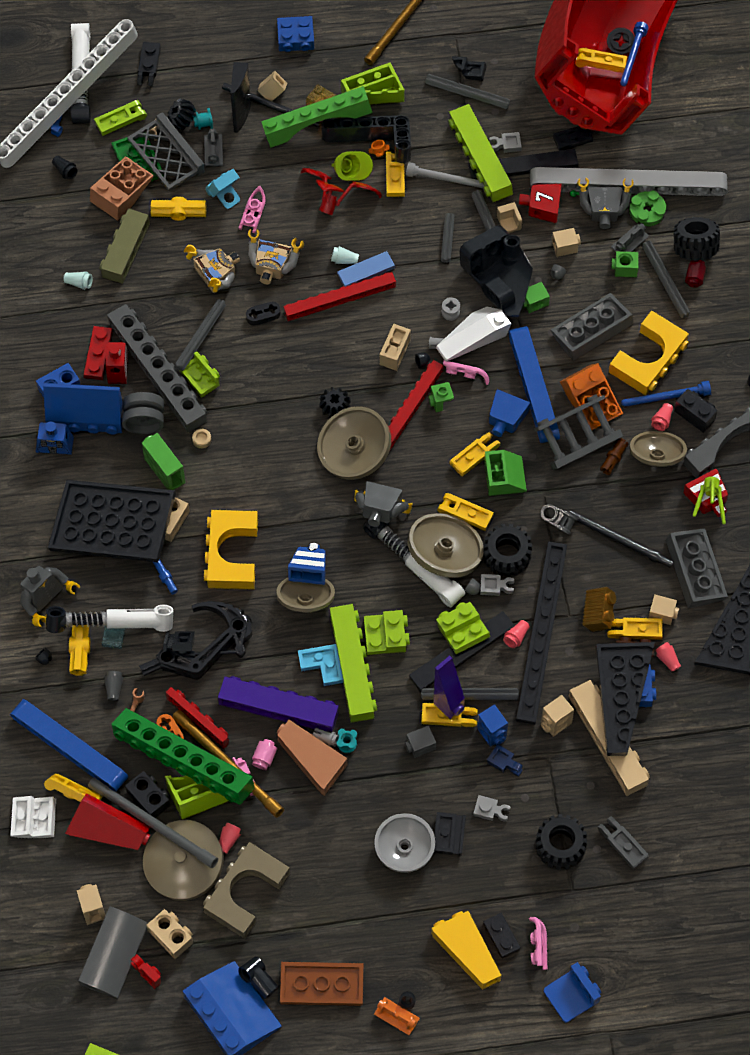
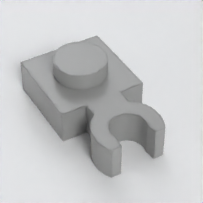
M519 132L501 134V138L495 136L489 138L490 144H496L492 145L494 152L502 148L504 153L522 150Z
M481 574L480 595L500 596V591L513 594L514 588H508L506 585L514 584V578L500 580L501 575Z
M478 795L473 816L493 821L494 816H497L499 820L505 822L508 820V816L502 815L501 812H510L511 807L505 804L497 806L498 800Z

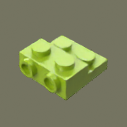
M462 602L456 606L455 610L451 612L444 611L436 619L439 630L455 654L490 637L489 631L481 621L478 612L471 602Z
M403 610L384 611L383 615L364 616L367 655L406 652V645H410L409 633H405L404 627H408L407 615H403Z

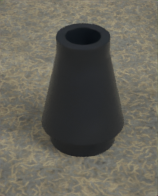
M60 156L53 158L52 164L64 179L70 180L76 176L78 169L74 163Z

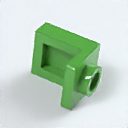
M449 382L431 386V395L428 396L430 406H434L435 412L443 411V402L454 399Z

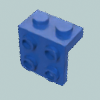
M578 962L570 967V972L544 988V994L565 1023L598 1004L601 997L600 988L596 983L592 984L588 978L590 975L584 966H580Z

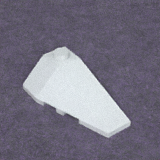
M492 307L482 308L471 313L436 346V349L447 362L506 337L511 322L501 309Z

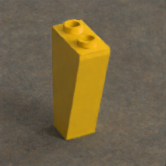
M462 911L457 912L452 916V919L447 921L441 920L433 925L434 927L431 929L433 938L482 990L501 981V974L469 911L464 913Z

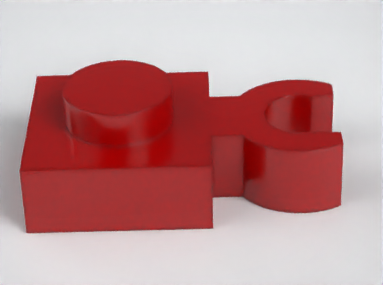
M136 954L131 959V965L140 972V975L154 989L161 984V973L155 966L151 967L148 963L145 964L142 958Z

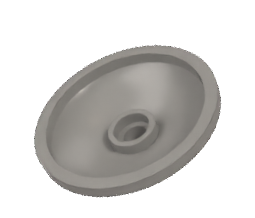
M407 813L396 814L386 819L379 826L375 835V851L380 861L389 869L402 873L413 872L421 869L430 861L435 849L434 833L429 824L422 818ZM402 845H407V846H408V849H407V850H403V849L401 848V846H402Z

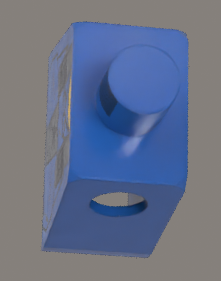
M52 421L39 423L36 452L72 455L74 437L68 426Z

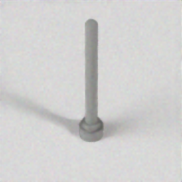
M408 162L407 177L413 178V176L417 177V175L479 188L485 187L483 183H479L476 179L422 169L416 163Z

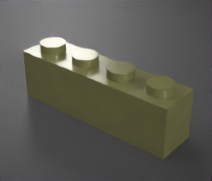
M128 209L126 214L122 215L120 228L115 230L114 241L112 244H109L107 256L100 264L103 278L121 284L124 283L150 225L148 214Z

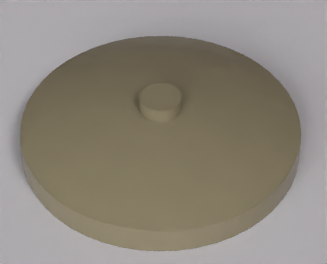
M366 407L343 409L334 414L325 423L319 434L317 442L319 459L323 466L338 478L355 480L366 477L375 472L386 460L391 447V433L385 420L374 410Z
M434 513L420 517L414 522L408 534L407 544L412 557L424 569L439 576L455 578L468 575L479 566L483 557V542L477 531L464 520L449 514Z
M178 820L168 823L166 826L201 849H205L216 856L218 863L214 868L208 867L195 856L156 831L149 839L143 854L145 876L150 885L166 898L176 901L198 898L207 893L221 875L224 862L222 846L215 834L199 822Z

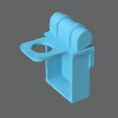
M234 169L227 171L216 180L211 181L206 186V192L212 197L217 195L224 207L229 209L240 201V197L231 186L240 177ZM232 193L234 196L233 202H226L224 195Z

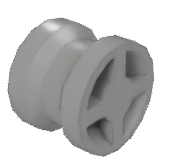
M450 297L442 302V316L446 320L452 321L460 315V302L456 298Z

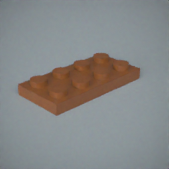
M281 962L280 1004L363 1006V963Z

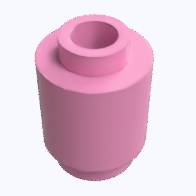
M268 739L259 741L252 757L253 766L262 770H267L271 766L277 751L273 741Z

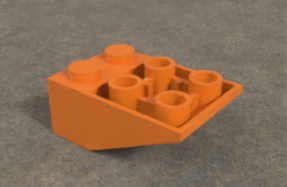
M598 363L591 364L560 381L574 408L587 403V398L597 394L598 397L605 396V399L599 401V404L607 421L623 414ZM592 405L582 410L591 430L601 426Z

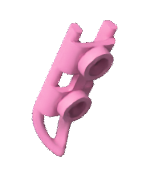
M258 186L249 197L239 230H242L243 225L253 227L252 233L256 232L266 202L261 186ZM257 192H261L262 202H259L258 199H253ZM255 212H258L257 217H254Z
M444 360L443 365L446 366V373L457 375V372L464 373V377L475 379L476 374H480L485 379L486 385L489 384V376L484 370Z
M530 917L529 920L536 925V929L530 935L532 945H536V950L531 953V962L533 965L543 966V970H548L546 927L538 918Z

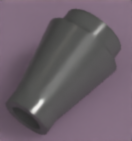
M106 672L104 680L107 700H119L124 679L122 672Z

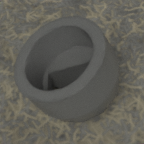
M554 264L550 271L551 277L557 280L562 279L566 273V269L557 264Z
M472 578L464 591L470 595H476L481 587L478 581Z

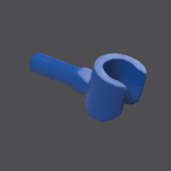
M62 116L51 126V134L57 137L61 135L63 127L59 126Z

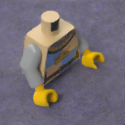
M250 229L248 236L251 238V241H249L248 256L252 266L256 268V273L261 275V283L268 285L271 283L272 278L281 279L284 274H287L296 267L300 254L298 251L304 247L303 241L300 242L299 247L296 246L297 238L292 240V247L261 239L257 242L256 239L260 235L259 230L257 229V236L252 237Z
M193 245L186 246L184 252L188 253L186 258L189 260L192 257L194 258V268L213 293L231 286L235 278L234 264L240 262L236 252L226 256L222 249L200 250L196 249Z

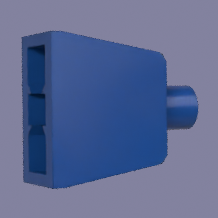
M497 389L489 416V424L494 426L492 434L502 437L504 431L514 433L528 414L530 402Z

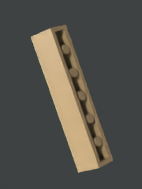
M591 680L570 689L569 699L625 795L628 796L648 785L649 773L645 767H641L637 752L635 750L632 751L630 746L627 755L607 756L601 694L596 684L593 685Z

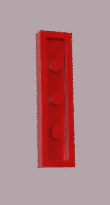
M170 687L166 691L167 700L189 717L193 723L224 749L229 744L228 733L222 727H216L210 716L207 714L204 716L199 712V707L193 702L189 703L180 690L177 689L175 691Z

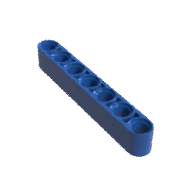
M525 326L511 329L508 331L525 394L528 402H530L535 427H538V422L546 418L550 421L555 418L529 329ZM556 422L549 427L555 440H560V433ZM543 430L537 431L540 443L548 442Z
M22 699L10 713V716L16 722L87 774L109 786L113 791L117 792L127 780L128 775L121 768L27 700Z

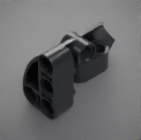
M497 225L463 243L459 251L460 266L481 286L484 295L498 309H501L507 317H519L528 292L533 268L521 249L520 238L516 235H511L501 225Z

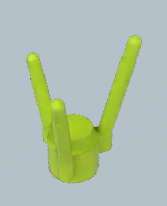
M707 477L704 479V485L700 486V493L694 508L693 517L697 515L704 493L710 496V503L712 504L717 495L722 524H726L721 494L722 487L719 486L720 480L718 478Z

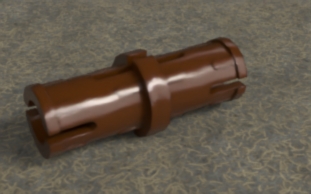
M618 438L612 450L608 451L607 458L600 467V471H603L604 474L610 475L615 465L621 461V456L626 447H628V442L624 444L626 440Z

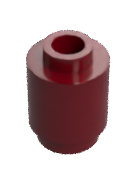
M691 260V263L688 264L685 282L690 287L697 288L703 285L706 272L704 261Z

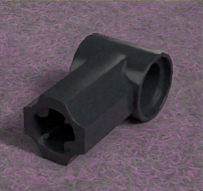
M255 956L239 967L238 973L246 983H251L260 995L266 999L279 986L265 971L266 968L263 961Z

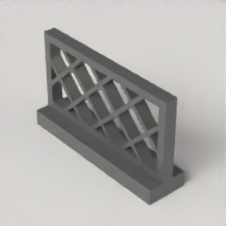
M163 112L157 115L156 120L127 137L130 144L168 191L176 188L196 174L200 176L205 172L202 160ZM155 126L160 130L159 135L149 134L150 129ZM144 137L145 143L137 144L134 139ZM148 138L158 139L157 146L147 145ZM160 141H169L170 147H159ZM146 149L156 150L155 157L146 156ZM158 151L168 152L167 159L157 158ZM171 153L179 154L181 156L180 161L170 160ZM156 162L166 163L165 170L157 169L155 167ZM169 164L179 165L178 172L168 171ZM181 166H188L192 170L189 173H180ZM166 176H177L176 181L169 184L166 181Z

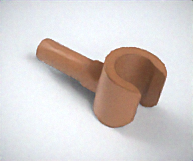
M137 688L133 690V703L130 709L135 712L138 703L144 701V691L141 696H136Z

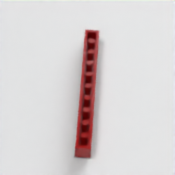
M392 272L375 276L372 279L363 280L346 287L343 286L337 290L321 293L315 297L283 306L284 314L287 321H291L395 288L396 280Z
M433 360L432 363L428 364L426 372L422 373L420 381L416 382L414 390L410 391L408 399L404 400L403 406L398 409L397 415L392 418L391 424L388 426L391 433L390 450L431 390V386L435 384L443 372V365Z

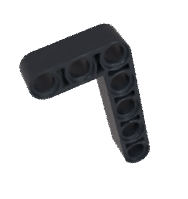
M406 116L329 118L321 122L322 140L325 142L394 140L395 160L399 163H407L411 160L409 118Z

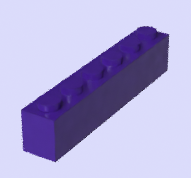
M235 676L230 678L224 677L218 696L219 705L284 722L291 720L297 725L311 729L319 728L330 733L334 730L339 714V705L332 701L326 700L323 702L313 696L304 697L293 691H280L274 686L265 687L254 681H241L240 678Z

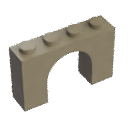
M250 842L246 847L243 846L240 849L236 862L230 863L224 879L220 878L214 888L216 890L212 896L208 895L203 902L205 914L244 939L256 924V917L232 900L231 890L234 884L243 877L256 876L275 888L280 889L290 875V867Z

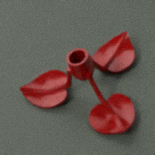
M302 168L301 173L307 172L322 179H316V183L323 190L322 203L319 208L321 212L333 215L335 207L340 205V202L354 187L374 191L380 198L382 197L381 192L368 184L353 181L344 192L338 186L327 183L328 179L331 180V177L327 174L310 168ZM332 191L343 192L338 201H336V196L331 195Z

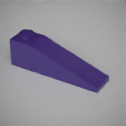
M449 655L435 667L434 704L451 719L454 715L458 716L464 710L465 697L453 658Z

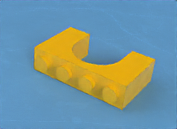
M653 311L641 323L640 333L661 347L663 351L662 357L652 363H642L620 350L609 366L610 374L644 395H647L649 391H653L656 388L658 379L666 375L668 366L676 362L679 357L678 353L681 350L684 351L689 344L687 341L689 333Z
M211 510V517H207V528H210V534L206 535V546H209V552H205V563H208V570H204V581H207L208 588L255 589V564L227 562L219 555L218 550L220 545L230 537H257L258 512Z

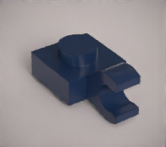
M498 744L487 759V763L503 773L508 768L514 775L519 777L523 771V765L513 760L514 754Z

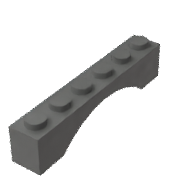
M750 407L739 418H733L724 429L719 428L710 439L705 438L696 449L692 448L687 451L683 464L696 479L713 470L719 451L729 440L750 430Z

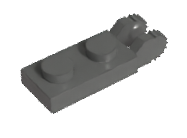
M612 816L607 821L615 830L614 833L611 834L603 824L598 826V830L633 870L649 858V854Z

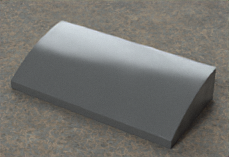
M609 293L552 328L551 333L563 350L574 361L633 325V314Z
M705 528L670 533L665 541L671 559L674 561L673 565L687 607H699L726 599L728 595Z
M109 906L78 980L80 986L118 999L132 966L131 959L137 954L148 923L129 913Z

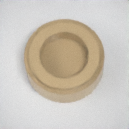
M206 429L196 430L192 435L193 444L197 448L208 447L211 444L210 432Z

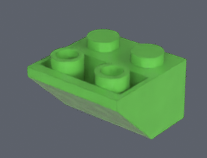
M506 450L485 452L484 465L489 496L527 492L522 456Z

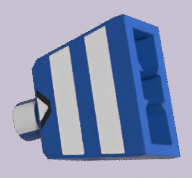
M316 543L309 544V547H298L288 565L289 581L325 585V550L320 549V546Z

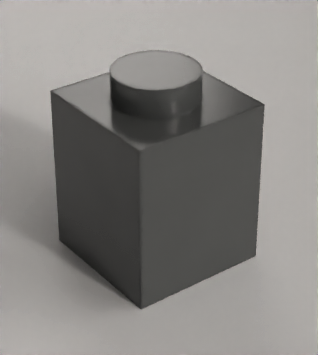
M429 725L407 734V740L404 742L408 753L412 752L414 758L436 750V741Z

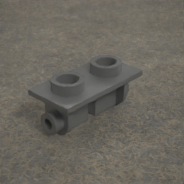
M210 129L207 135H204L205 167L223 166L222 134H218L216 129Z
M641 223L632 227L611 248L615 252H632L649 237L645 233V225Z

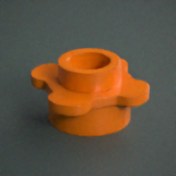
M375 140L371 144L369 153L375 154L376 157H381L390 149V146L385 145L383 140Z

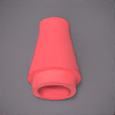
M664 403L660 410L652 417L651 425L654 429L664 431L669 427L673 411L672 405Z
M521 620L504 634V643L510 648L519 647L527 630L530 628L529 624Z
M666 642L655 650L656 656L671 672L681 667L673 645L670 646Z
M226 823L225 827H222L219 840L225 854H228L231 847L241 836L239 834L241 829L230 823Z

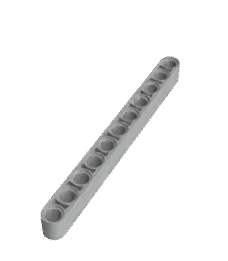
M535 167L530 170V189H532V185L561 184V192H570L571 190L579 192L581 188L577 185V180L580 178V184L584 186L586 184L585 178H588L589 184L586 190L588 187H622L623 191L625 188L623 180L626 178V186H631L632 180L634 182L630 188L631 194L654 190L659 195L723 196L728 192L727 174L723 172Z

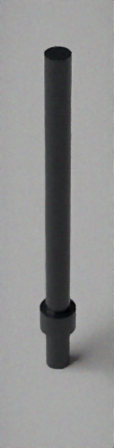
M224 83L222 89L231 92V85ZM250 93L251 101L283 114L293 111V109ZM318 121L311 125L320 127L322 121Z
M572 510L570 511L572 515L579 518L577 522L649 557V560L655 563L659 562L669 568L673 565L674 561L660 555V552L654 549L652 551Z

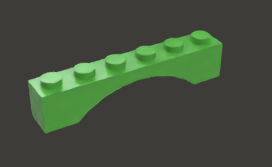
M364 86L261 122L269 145L272 148L288 142L300 130L318 121L337 117L358 118L373 112Z

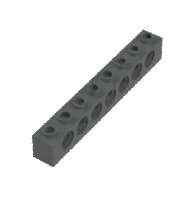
M125 304L107 314L109 325L120 340L126 343L127 350L185 430L189 433L206 423V414H208L203 404L199 405L196 394L193 390L189 391L186 387L185 379L182 376H178L175 365L167 361V355L164 350H159L156 346L158 345L157 341L152 335H148L145 324L138 321V316L134 309H130ZM167 379L172 380L171 382H165ZM177 393L182 394L181 396H175ZM186 407H192L190 410H185Z

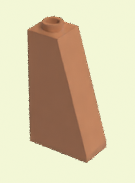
M288 720L286 724L283 723L277 730L278 742L319 792L325 796L346 768L347 758L291 720Z

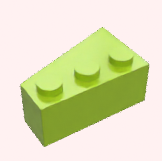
M391 62L341 80L342 93L364 86L370 104L404 102V88Z
M171 775L165 776L168 792L182 819L228 802L221 794L213 793L208 787L197 784L186 775L174 778Z

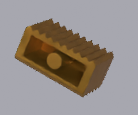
M608 587L586 590L583 626L592 632L611 629L612 621H614L613 607L616 603L615 592Z

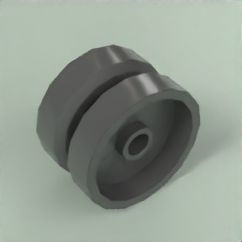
M136 392L124 397V414L122 415L124 429L136 434H151L160 431L164 427V416L162 414L164 412V399L161 396L149 392Z

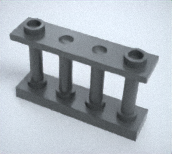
M595 394L587 398V403L550 421L546 418L537 423L538 427L534 428V431L543 430L555 455L554 461L550 462L553 470L623 436L620 429L614 431L610 427L602 411L599 401L605 399L604 395L598 397ZM591 405L604 430V436L599 439L597 436H594L582 411ZM576 414L588 439L586 441L587 445L583 447L580 444L578 445L566 417ZM558 421L571 446V452L566 455L564 452H561L549 427Z

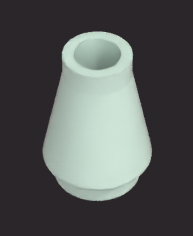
M340 246L338 248L334 247L331 261L335 262V264H357L359 254Z
M66 272L64 275V283L83 290L89 289L92 285L93 277L88 272Z

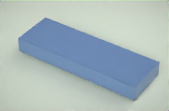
M386 251L337 271V275L343 286L346 287L393 270L395 265Z

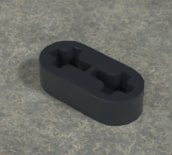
M267 302L253 306L246 312L247 322L255 326L274 321L280 317V306L276 302ZM269 309H273L275 313L272 314Z

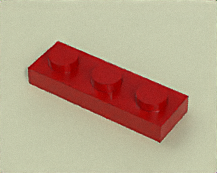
M93 327L84 378L103 380L106 366V344L111 342L112 328Z

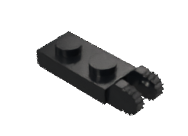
M143 42L138 68V85H142L144 76H149L148 85L153 86L161 50L160 43Z

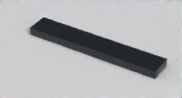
M575 149L499 159L508 177L530 174V170L535 167H578ZM469 163L468 167L471 179L478 180L476 176V169L472 170Z
M504 611L484 624L490 633L489 638L458 654H455L453 649L449 647L409 674V678L421 692L423 688H427L434 683L435 667L449 655L453 658L455 668H457L515 625Z

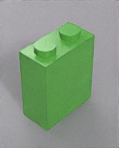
M156 433L153 436L146 437L142 442L144 459L167 490H175L186 483L183 465L160 435Z

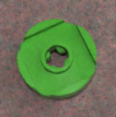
M644 191L632 197L629 212L635 222L643 223L645 226H654L662 221L666 212V203L657 191ZM645 206H650L651 211H648L647 209L644 210L643 208H645Z

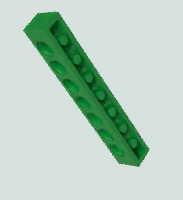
M127 708L111 724L113 735L117 740L124 741L135 750L139 749L148 757L161 761L166 767H172L179 774L192 778L197 784L208 787L213 793L221 794L230 802L241 805L255 789L251 775Z

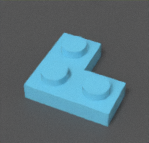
M336 644L298 650L301 671L321 668L324 686L343 683Z

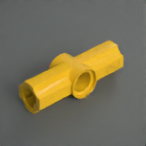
M174 197L171 200L151 201V217H171L177 221L184 220L186 217H206V200H187L184 197Z
M73 625L72 637L69 638V672L75 676L87 674L88 654H90V625L89 627L87 625L83 627L82 625H78V627Z

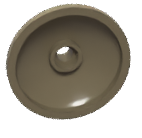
M648 431L636 435L631 440L630 452L638 461L646 465L667 467L675 465L685 458L687 446L681 438L674 434L663 431Z
M286 578L277 587L278 601L284 607L300 613L322 610L330 605L335 597L334 586L327 579H325V585L294 582Z

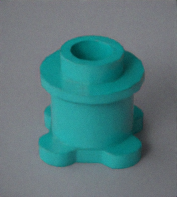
M207 108L205 113L198 114L196 112L193 122L194 126L198 127L199 130L202 127L210 126V129H213L210 108Z
M340 729L338 731L339 739L336 743L339 750L344 753L353 752L357 746V740L355 739L357 732L355 730L345 731Z

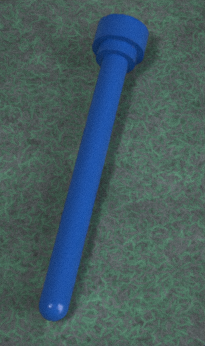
M637 22L633 30L635 38L620 81V85L623 87L628 83L641 39L647 35L649 26L645 22Z
M703 381L697 384L696 387L623 399L621 404L625 407L677 398L687 389L697 392L699 395H703V397L710 396L711 387L709 381Z

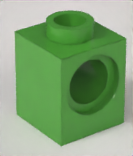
M616 251V256L612 258L611 269H615V277H637L638 252Z
M542 282L528 288L523 308L526 307L528 313L549 306L550 296Z

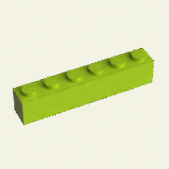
M467 104L450 111L449 126L451 130L454 129L456 131V139L458 143H462L464 155L469 156L472 170L476 169L479 183H483L485 186L483 189L486 196H490L492 202H496L513 195L512 184L470 105Z
M353 604L331 607L330 617L338 650L350 721L357 722L374 719L377 705L376 700L371 699V693H374L372 681L368 682L367 675H370L369 665L364 663V657H367L365 645L361 646L360 640L363 639L362 629L357 628V622H359L358 610L354 611Z

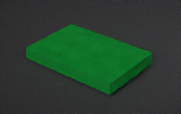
M127 137L111 143L119 162L126 156L153 174L151 181L158 179L130 144ZM138 137L134 141L137 144H144L145 138ZM146 149V156L155 157L154 150ZM156 162L155 167L162 170L159 162Z

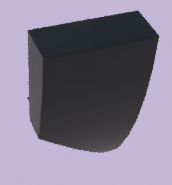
M452 56L454 64L466 79L483 81L487 67L485 62L468 61L467 57Z

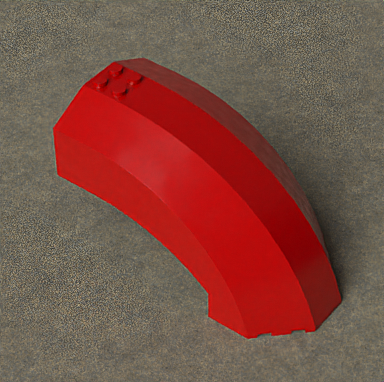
M554 0L546 18L538 45L535 79L555 112L563 115L572 124L578 125L581 128L622 135L651 104L652 75L655 58L664 30L678 0ZM637 22H645L649 26L647 35L641 39L626 86L620 85L623 75L621 72L590 66H576L575 61L579 48L616 54L607 47V37L612 30L626 28L634 35L633 30ZM621 36L619 41H616L619 43V47L626 43L623 42V36ZM628 52L626 55H625V54H620V55L627 56V60H628V57H629V53H630V52Z

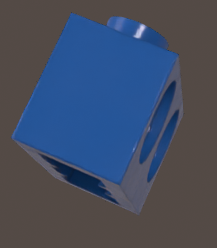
M69 363L36 380L37 388L43 398L44 383L81 385L80 379Z
M494 704L478 714L477 729L490 747L495 744L500 745L506 740L508 722Z

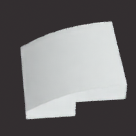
M14 797L11 837H54L56 799L54 797Z

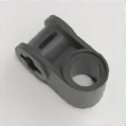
M547 504L541 509V517L545 521L569 535L575 521L579 519L571 513L551 504ZM552 508L555 511V515L553 518L548 519L545 513L548 509Z

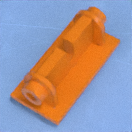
M386 997L380 1000L377 1005L378 1008L374 1013L375 1016L407 1035L411 1034L420 1019Z

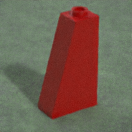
M87 793L81 800L65 833L70 836L138 850L142 844L146 845L151 836L148 833L150 829L148 825Z

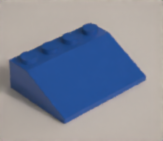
M43 384L46 423L52 421L54 423L66 424L71 432L122 433V415L124 412L120 387Z
M235 961L200 978L183 990L184 998L225 1055H243L282 1027L252 984L246 983L238 973L239 966Z

